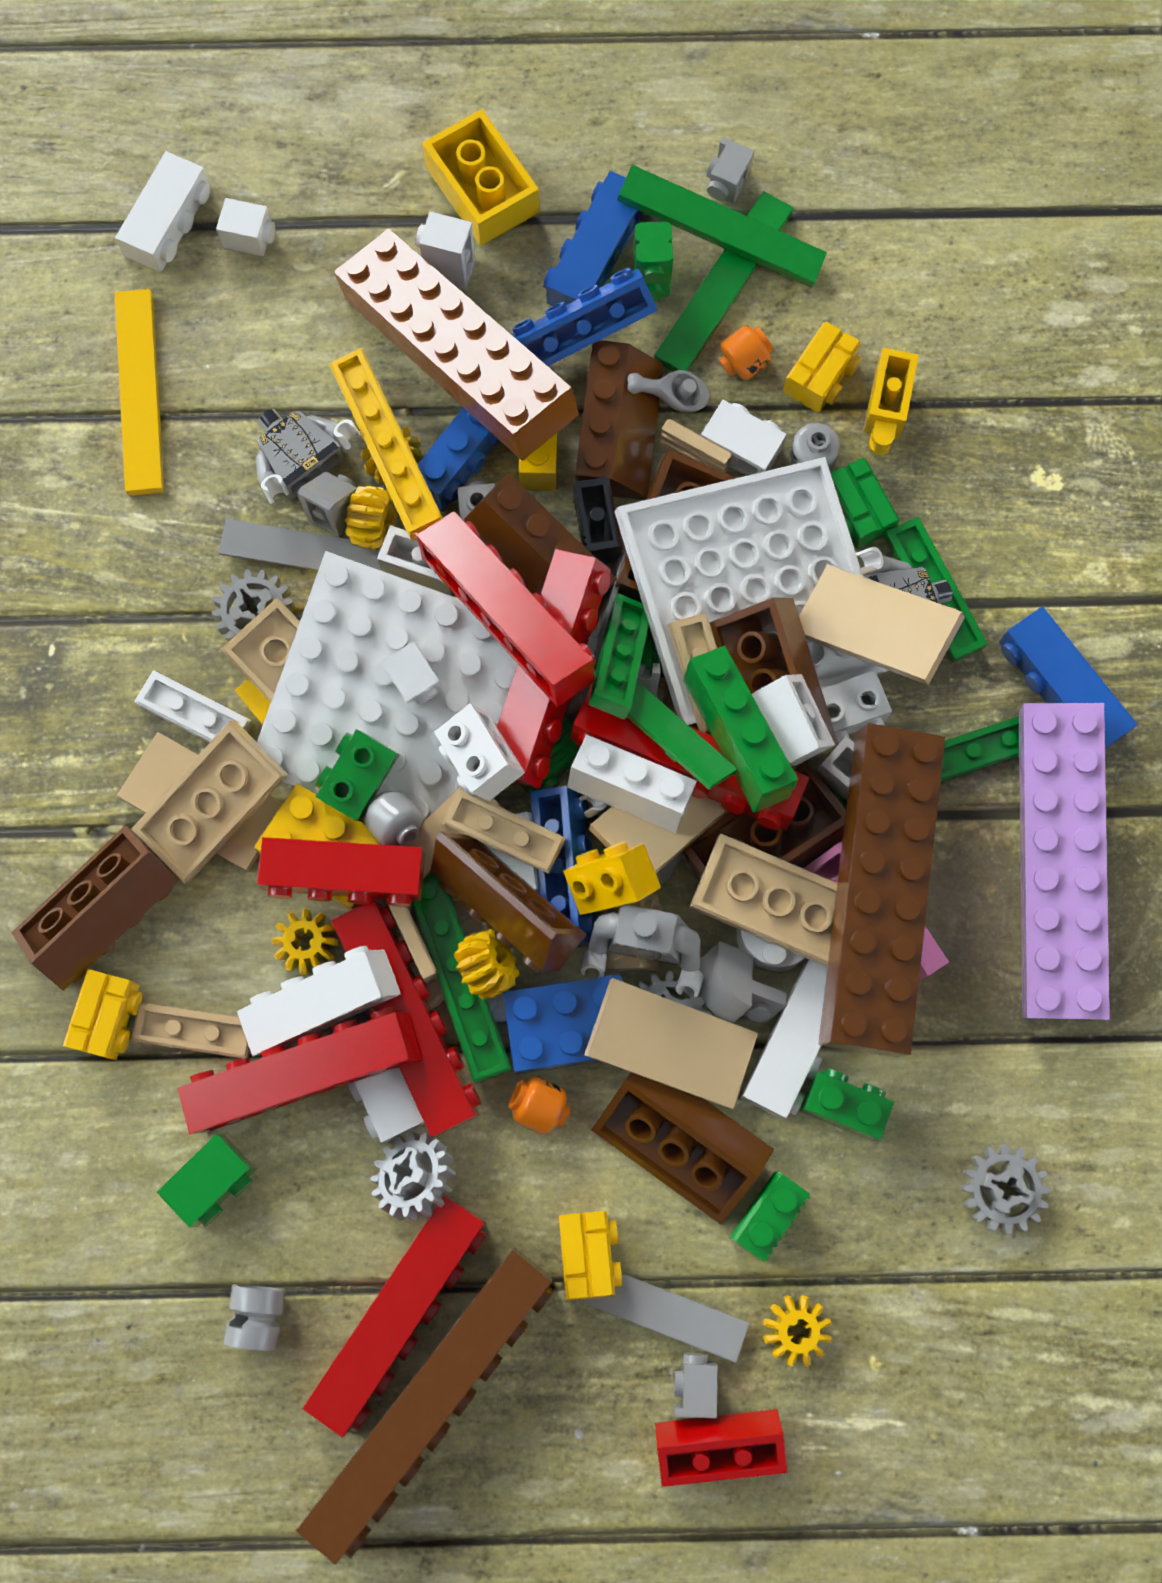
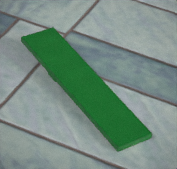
M638 681L636 682L631 710L626 717L666 751L665 754L674 762L677 761L708 790H711L737 772V768L643 685Z

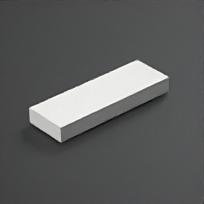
M154 670L134 701L137 706L209 743L229 721L235 720L247 733L253 724L250 719Z

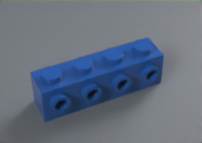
M626 268L611 277L612 282L601 288L593 285L584 289L578 294L579 299L565 305L564 302L557 303L545 311L546 316L534 322L530 318L518 323L512 328L513 333L511 335L545 365L550 366L658 311L639 268L631 271V268Z
M464 407L418 463V467L441 512L445 510L450 502L458 498L457 487H464V484L471 475L480 470L486 456L494 446H498L501 443L496 436Z
M567 785L530 791L533 823L566 838L550 874L537 869L539 893L586 933V936L577 947L589 946L593 927L598 916L596 912L579 914L563 872L577 864L575 857L592 850L591 839L586 834L585 820L588 817L585 816L584 812L589 809L587 800L580 801L579 798L583 794L567 788Z

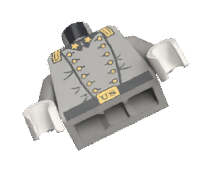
M275 409L265 411L258 419V424L266 433L257 440L261 451L256 456L258 482L269 503L274 502L273 497L278 493H285L287 498L293 501L298 497L297 493L303 485L325 471L330 473L343 463L345 458L339 443L348 450L351 447L348 440L354 436L359 438L362 436L351 420H343L337 423L314 415L306 417L300 411H294L282 419Z
M876 547L856 553L857 557L862 558L865 566L859 569V573L863 575L871 572V574L865 576L867 579L939 604L952 600V589L948 581L941 580L931 583L927 570L922 567L913 568L907 562L883 556Z
M621 905L616 913L602 914L596 919L589 949L585 951L581 968L583 976H585L586 969L595 968L599 970L598 978L603 977L607 960L605 953L608 951L610 953L678 965L683 970L676 985V992L682 995L684 986H688L694 990V997L699 995L704 979L703 973L699 970L700 937L696 931L689 929L688 925L679 915L631 905Z

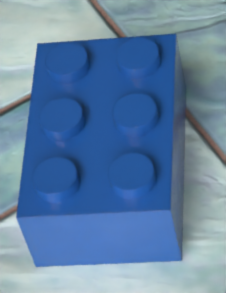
M621 974L503 992L515 1074L601 1062L584 1054L610 979L622 981Z

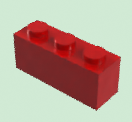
M778 1409L719 1415L717 1418H693L655 1423L662 1487L788 1473L784 1435Z

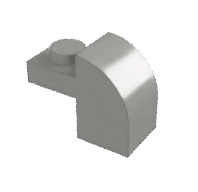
M719 941L700 959L699 970L704 975L700 993L708 1008L718 1018L734 1023L741 1016H745L752 1021L766 1024L786 1007V992L753 980V958L748 952Z

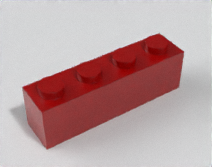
M262 837L257 885L263 891H268V897L277 899H291L292 893L308 894L307 899L313 901L329 902L332 896H347V902L355 904H371L372 898L387 899V904L391 906L409 907L411 906V901H421L425 853L422 847Z

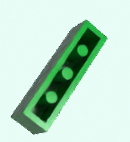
M725 645L689 659L683 682L721 753L737 768L734 777L753 812H758L789 799L798 778Z

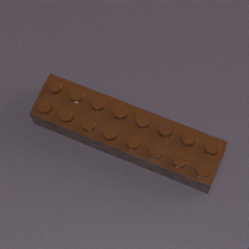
M867 723L855 734L818 1045L895 1058L911 1055L945 736Z
M514 1248L303 1520L296 1532L334 1565L337 1564L343 1555L351 1559L372 1530L366 1524L371 1518L376 1523H379L398 1496L393 1490L395 1486L400 1483L403 1487H406L425 1461L420 1456L424 1448L426 1447L433 1452L451 1427L446 1422L450 1414L453 1412L459 1417L472 1401L477 1392L472 1388L476 1380L481 1378L486 1382L498 1367L503 1358L498 1354L502 1346L506 1343L512 1348L528 1326V1323L523 1320L531 1308L536 1313H539L552 1296L553 1290L549 1285L553 1278L517 1248Z

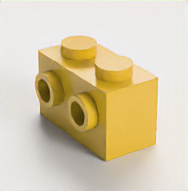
M626 841L605 848V854L601 855L598 849L585 852L575 857L577 864L563 871L580 915L634 903L661 888L644 843L628 847Z

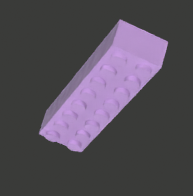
M1024 703L1019 710L1022 1018L1110 1020L1104 703Z

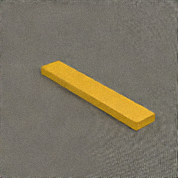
M151 289L115 292L125 492L128 496L165 493L153 294Z
M361 347L329 363L405 529L413 542L417 540L416 535L438 522L443 517Z

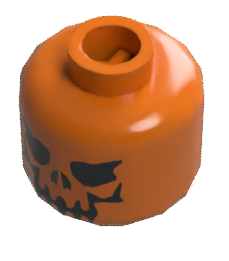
M744 325L721 342L720 347L724 356L719 359V362L730 378L737 374L740 379L747 381L771 364L770 353L774 351V348L759 327L753 329L748 325Z
M538 1075L530 1077L527 1081L521 1079L518 1082L508 1106L509 1109L513 1110L512 1116L517 1124L541 1135L550 1133L555 1126L561 1128L565 1124L571 1109L569 1105H566L567 1093L565 1089Z

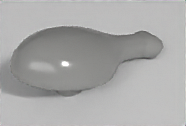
M673 371L658 380L644 378L638 373L628 375L629 392L632 394L639 392L653 394L669 407L680 412L689 413L701 410L708 404L710 398L708 387L703 380L688 371Z

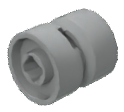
M233 1284L229 1308L234 1312V1317L227 1320L223 1344L249 1350H277L280 1325L275 1322V1317L283 1312L286 1290L266 1286Z

